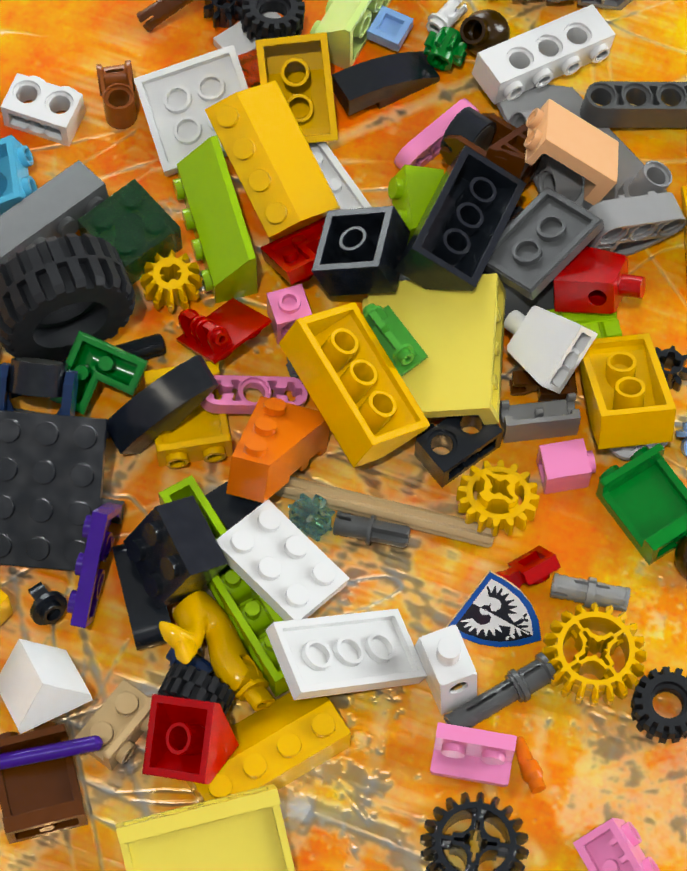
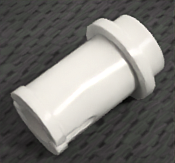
M448 0L437 13H431L428 16L426 24L428 32L433 31L438 34L442 27H452L467 12L466 3L458 9L456 7L463 0Z

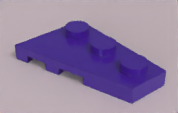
M107 502L92 511V515H87L82 530V537L87 538L85 552L79 553L75 565V575L80 576L77 591L72 590L67 606V612L72 613L70 625L86 628L94 621L105 578V570L99 569L101 561L106 562L109 552L112 550L115 538L112 537V532H109L112 518H120L123 507L121 504Z

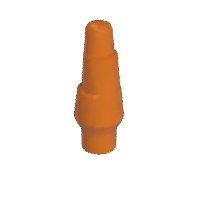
M519 736L516 740L515 753L522 779L528 784L532 794L540 793L546 789L543 780V770L538 761L533 758L525 739Z

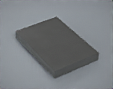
M546 187L504 229L484 271L489 274L497 273L503 283L533 300L604 229L603 220L549 187Z

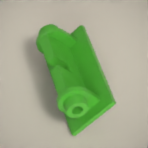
M371 303L363 309L366 321L400 376H403L428 358V355L389 305L382 308Z

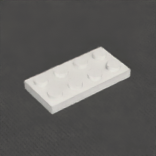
M398 609L273 622L266 629L293 700L419 684L427 677Z

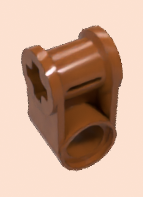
M125 60V63L122 65L107 67L96 64L100 96L103 98L107 123L115 129L131 127L137 119L131 60Z

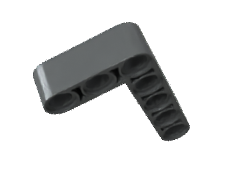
M594 82L586 91L580 108L581 119L596 128H687V82Z

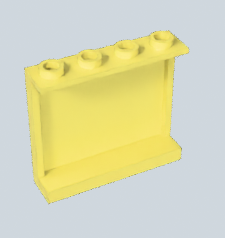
M497 273L482 274L473 291L425 289L412 280L398 281L396 292L368 294V297L363 299L362 310L371 303L382 308L389 305L428 355V358L401 376L426 418L479 415L484 425L499 424L506 290Z
M271 784L115 824L126 871H295L280 809L281 802L277 787Z

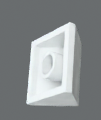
M18 639L0 672V695L20 734L93 700L65 649Z

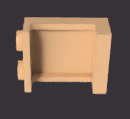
M548 99L541 109L535 108L526 121L528 131L524 142V147H526L525 162L532 166L542 154H547L585 178L584 200L592 205L599 203L617 184L619 142L551 99Z

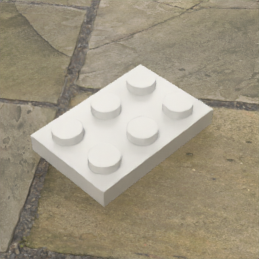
M269 499L216 539L228 562L227 565L284 621L308 618L343 589L350 579Z

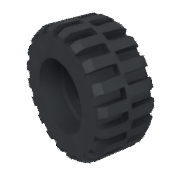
M70 233L60 238L55 236L45 238V241L35 244L34 242L26 246V250L20 253L15 252L8 257L6 264H0V342L5 351L14 357L56 361L66 360L79 331H83L103 341L107 338L111 339L118 334L120 327H124L128 323L129 317L133 313L136 295L118 251L108 241L95 237L92 234L83 233L82 236H78L75 233Z

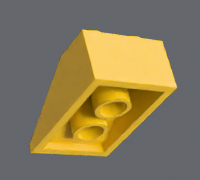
M327 32L255 40L260 85L277 81L307 142L339 140Z
M650 334L596 338L579 365L589 421L598 450L672 442L676 406Z

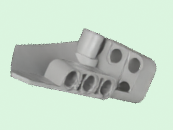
M547 84L541 88L534 87L514 100L506 99L496 105L503 119L518 128L524 123L526 124L531 112L535 108L541 109L548 99L581 118L580 108L583 98L573 87ZM610 128L597 129L619 142L617 184L595 205L584 200L585 178L547 154H542L533 178L539 193L546 187H549L603 220L604 229L587 245L589 247L623 254L627 257L669 238L682 230L687 224V220L675 196L666 190L672 182V174L668 167L661 162L652 160L644 165Z

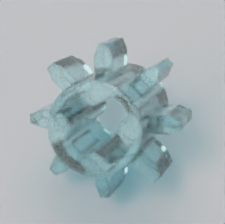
M302 493L299 500L288 505L290 509L289 520L307 537L309 535V537L318 542L320 541V536L332 530L331 516L335 514V511L325 506L327 500L316 494L311 499Z

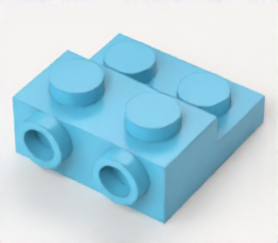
M13 135L0 139V215L38 189L32 176H29L28 167L34 164L32 153L28 146L22 145Z

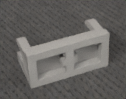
M567 393L565 400L510 405L509 400L500 401L499 419L501 429L503 430V443L577 435L581 415L580 410L575 409L576 393Z

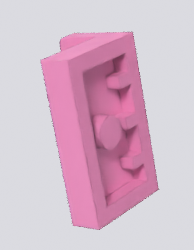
M438 722L430 773L442 777L507 787L517 736Z
M611 818L573 842L588 871H660L658 865L651 857H645L638 845L642 842V839L637 829L629 821L626 823L623 819Z

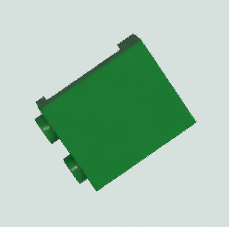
M661 443L650 449L648 446H645L631 456L630 462L620 468L618 465H614L603 472L599 477L600 481L596 492L598 499L648 565L676 549L680 540L687 535V488L664 460L663 454L665 449Z

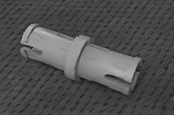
M554 573L550 597L583 603V607L590 608L594 602L599 607L612 605L614 610L626 612L630 598V588L597 582V578L589 577L586 580Z

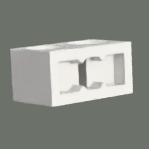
M19 73L16 74L0 106L4 126L66 146H70L86 113L83 94L69 86L60 87L47 83L38 76H26ZM28 100H33V102L23 103ZM58 111H66L65 113H62V114H57V113H56V112H58Z

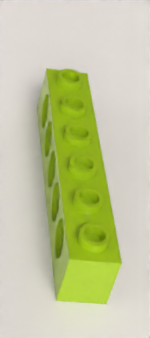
M192 475L158 493L160 505L193 495L215 539H218L227 532ZM226 565L207 586L217 603L230 618L243 645L260 668L263 677L269 682V687L273 694L277 697L288 691L289 687L266 629L273 622L283 620L232 568Z

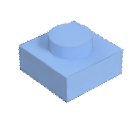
M382 5L367 30V39L398 52L413 27L414 19Z

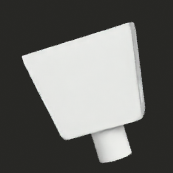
M536 305L531 307L526 316L518 310H513L504 321V328L514 334L507 345V351L538 384L558 394L561 393L598 335L596 332Z
M456 625L429 633L417 640L414 647L426 672L427 677L425 679L441 715L459 708L477 696V672ZM461 683L462 687L460 689L450 690L456 684Z

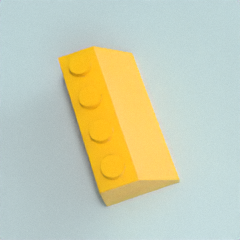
M276 80L236 92L205 109L270 239H280L325 217L327 211L341 208Z
M355 302L297 319L279 342V345L353 468L383 458L430 426L424 413Z
M291 692L275 700L269 708L259 710L231 726L239 746L210 784L186 782L199 803L274 784L277 790L348 749L351 743V732L326 696L293 700Z

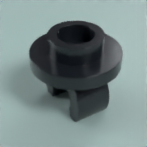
M41 582L28 589L29 594L34 599L30 609V616L36 624H52L63 616L67 608V600L62 593L58 591L48 592Z

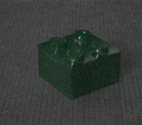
M135 179L78 219L80 236L83 233L92 234L95 237L108 241L116 248L132 285L140 280L142 274H145L144 266L146 262L155 263L154 257L156 253L166 258L171 249L175 253L182 249L180 226Z

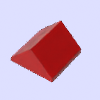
M152 694L142 774L210 784L239 746L220 703Z

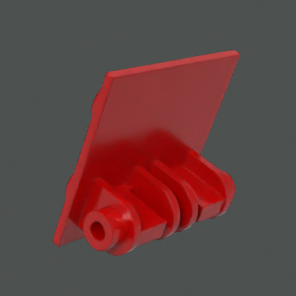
M232 298L207 317L199 315L193 309L182 311L178 316V320L183 334L176 338V340L193 352L216 364L218 361L229 357L233 350L244 342L259 335L263 328L272 323V320Z

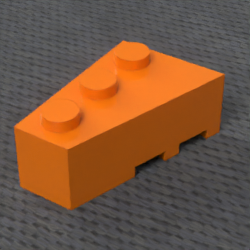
M260 396L232 454L226 494L264 503L289 482L290 475L296 470L303 471L308 467L309 460L316 454L321 456L325 453L330 428L320 411L286 403L279 398Z

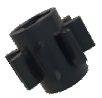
M205 0V6L203 7L204 18H212L214 28H230L237 20L241 21L243 0Z
M675 346L662 351L656 347L655 350L669 389L673 388L677 392L680 391L681 380H687V368L684 367L687 363V355H681L675 350Z

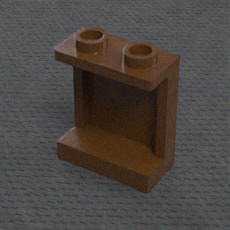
M47 722L35 727L34 731L19 735L17 732L0 734V754L67 741L69 737L65 724L57 725L55 722ZM73 756L0 770V805L3 814V826L9 844L88 825Z

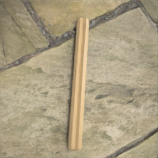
M290 476L289 482L275 493L280 497L361 517L370 518L371 515H375L379 521L404 525L410 529L487 548L492 546L495 538L492 536L490 528L486 527L484 531L479 533L477 532L478 523L473 522L467 525L464 518Z

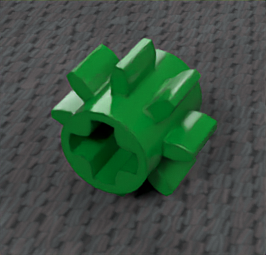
M442 27L438 34L433 31L429 32L424 43L426 47L423 53L428 55L427 61L431 66L438 70L447 71L451 69L453 64L461 67L467 55L465 50L468 44L463 42L464 40L461 38L458 30L451 27Z

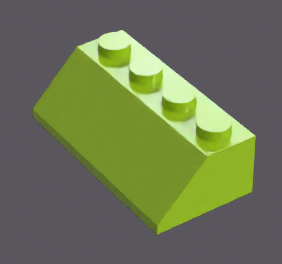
M211 136L177 164L178 178L172 181L177 200L184 199L186 209H182L186 230L193 229L196 239L191 240L195 259L196 261L202 260L205 270L200 271L204 289L206 292L212 291L215 303H220L232 298L236 299L258 293L257 263L218 136Z

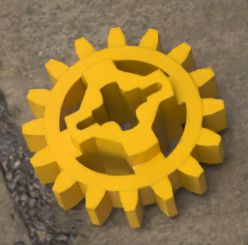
M500 459L497 466H491L488 460L483 461L481 470L472 465L469 475L463 474L461 476L460 486L457 488L458 513H466L465 523L467 525L477 522V532L481 533L487 527L491 529V534L494 537L497 536L500 529H504L508 536L512 535L514 526L522 531L525 530L527 520L533 521L540 499V495L536 494L537 483H529L530 473L528 471L521 474L517 473L518 464L516 463L511 465L510 468L504 467V461ZM475 490L478 492L477 500L473 496ZM519 495L522 499L521 505L518 504Z

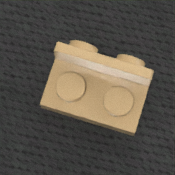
M123 679L74 739L93 735L101 737L103 741L102 748L88 754L111 771L118 763L123 765L136 750L135 742L144 732L147 734L152 696L149 698Z

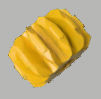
M172 249L166 258L156 253L154 257L155 263L146 262L144 266L145 274H142L140 277L141 287L144 289V298L146 301H153L154 308L157 311L165 305L171 314L175 310V306L178 305L186 310L189 307L188 300L197 301L199 289L203 286L197 262L190 263L187 253L176 258L175 252Z

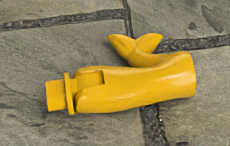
M196 591L188 595L177 605L172 614L177 625L165 621L159 622V630L163 639L174 649L176 659L180 663H190L197 654V650L201 647L205 637L212 669L216 677L220 679L219 681L226 683L229 689L234 691L235 698L240 701H247L254 711L265 710L275 702V699L267 690L269 682L266 678H263L260 668L248 655L230 618L221 606L205 591Z

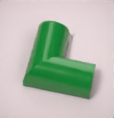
M79 331L65 362L68 363V370L78 371L76 411L83 415L85 414L99 381L133 396L144 377V371H146L149 361L83 331ZM50 397V400L62 404V397Z

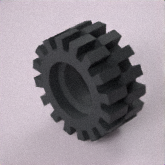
M243 0L241 15L243 33L247 32V38L250 41L255 37L256 40L301 35L305 3L302 0ZM265 12H278L284 15V17L268 18L262 14Z
M182 663L171 665L158 691V695L220 703L225 716L235 698L234 691L229 689L226 683H220L219 678L211 677L204 670L198 671L196 667L191 665L187 667Z
M670 666L662 667L661 672H658L656 668L651 670L647 677L644 675L640 679L631 700L630 708H633L631 716L633 721H638L637 729L640 732L645 729L648 732L646 737L650 740L654 736L659 737L658 743L665 744L667 739H671L672 743L679 742L681 737L687 738V677L681 675L683 670L680 668H676L675 673L670 672ZM662 692L673 693L682 703V712L674 718H664L654 710L653 698Z

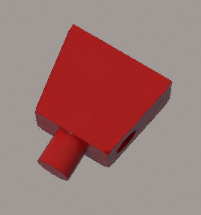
M586 246L554 278L555 311L597 314L615 313L623 296L643 298L646 279L643 276L628 275V258L625 255Z

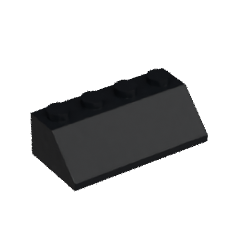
M465 145L448 166L395 270L425 289L473 291L527 183Z

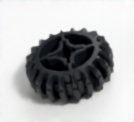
M482 792L477 794L475 802H470L468 793H462L460 798L461 805H458L451 797L447 798L445 803L447 811L441 807H435L433 815L436 820L427 819L424 823V828L429 833L421 835L420 844L429 848L422 850L420 857L421 860L432 861L428 864L425 871H458L448 862L443 850H449L450 855H455L462 859L465 871H478V866L482 862L496 861L497 857L506 859L494 871H524L525 865L519 860L527 859L529 850L520 845L527 843L528 834L516 832L522 827V819L515 818L509 821L508 819L513 812V808L506 806L502 811L498 810L500 801L498 797H494L490 805L483 803L485 797ZM471 819V825L466 831L461 833L453 832L452 836L444 835L453 824L461 820ZM484 821L497 828L503 836L505 843H500V839L491 837L486 833ZM474 831H477L476 841H478L480 849L479 853H476L474 863H472V852H470L469 843L470 840H473Z

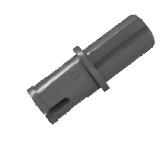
M338 511L336 514L338 518H335L333 535L364 540L367 545L377 542L404 548L409 543L410 528L408 526L379 521L375 515H371L368 518Z

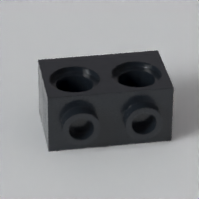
M479 415L446 417L436 426L430 424L428 429L417 435L414 455L438 484L444 487L472 465H475L501 446L503 430L497 424L484 425ZM466 426H473L477 428L479 432L475 434H468L464 432L462 428ZM445 447L450 452L445 455H439L432 449Z

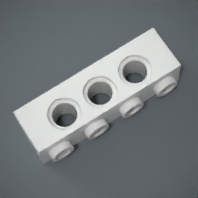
M591 4L478 52L472 75L494 105L506 99L514 100L529 89L544 87L552 79L564 74L566 76L571 75L580 67L589 63L603 61L610 54L616 34L595 6Z

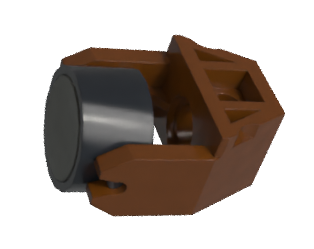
M471 107L462 109L451 121L444 133L440 149L443 159L450 165L466 145L527 184L533 181L542 157L541 155L532 166L525 162L526 147H524V142L528 131L525 123L517 128L494 113L481 114Z

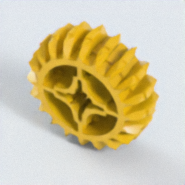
M596 602L591 604L589 612H586L581 604L576 606L575 615L565 610L561 615L562 622L553 620L550 626L552 632L546 633L543 642L547 646L542 648V653L549 659L547 663H551L556 671L553 675L554 680L551 679L550 684L558 686L563 683L564 686L561 691L563 697L568 696L571 692L576 693L575 703L577 705L582 703L584 697L590 698V705L592 707L597 706L599 697H602L608 706L612 705L614 694L622 700L625 699L628 694L627 688L636 689L639 683L637 677L644 675L646 668L641 663L645 662L648 656L647 651L640 649L645 643L644 636H634L638 630L637 623L625 625L627 619L626 612L619 614L617 618L612 616V605L606 607L605 613L599 612V606ZM590 630L601 631L603 633H606V635H596L593 634ZM572 637L575 641L574 647L578 653L574 655L573 661L568 664L564 656L563 645ZM618 646L621 647L625 657V666L619 673L613 668L614 662L611 658L615 648ZM588 651H590V653H592L593 655L590 657L587 656ZM598 652L602 653L600 659L597 655L594 654H597ZM592 674L599 680L588 679L581 675Z

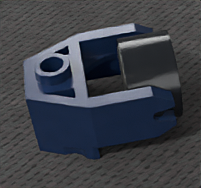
M15 357L11 359V363L3 362V364H0V410L15 411L11 403L12 392L36 397H62L61 408L56 415L75 416L78 371L68 370V363L49 359Z

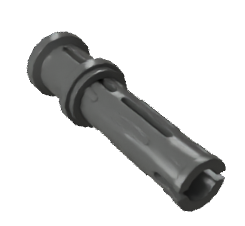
M542 652L536 654L535 660L517 671L515 669L509 670L505 675V680L476 696L452 712L443 715L446 724L471 728L517 700L519 702H527L531 699L532 693L551 683V679L554 680L553 675L556 671L553 665L547 663L549 659Z

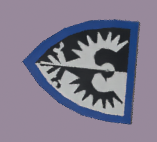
M491 570L487 572L446 626L456 625L462 638L480 645L511 647L541 641L539 620L532 603L517 586Z

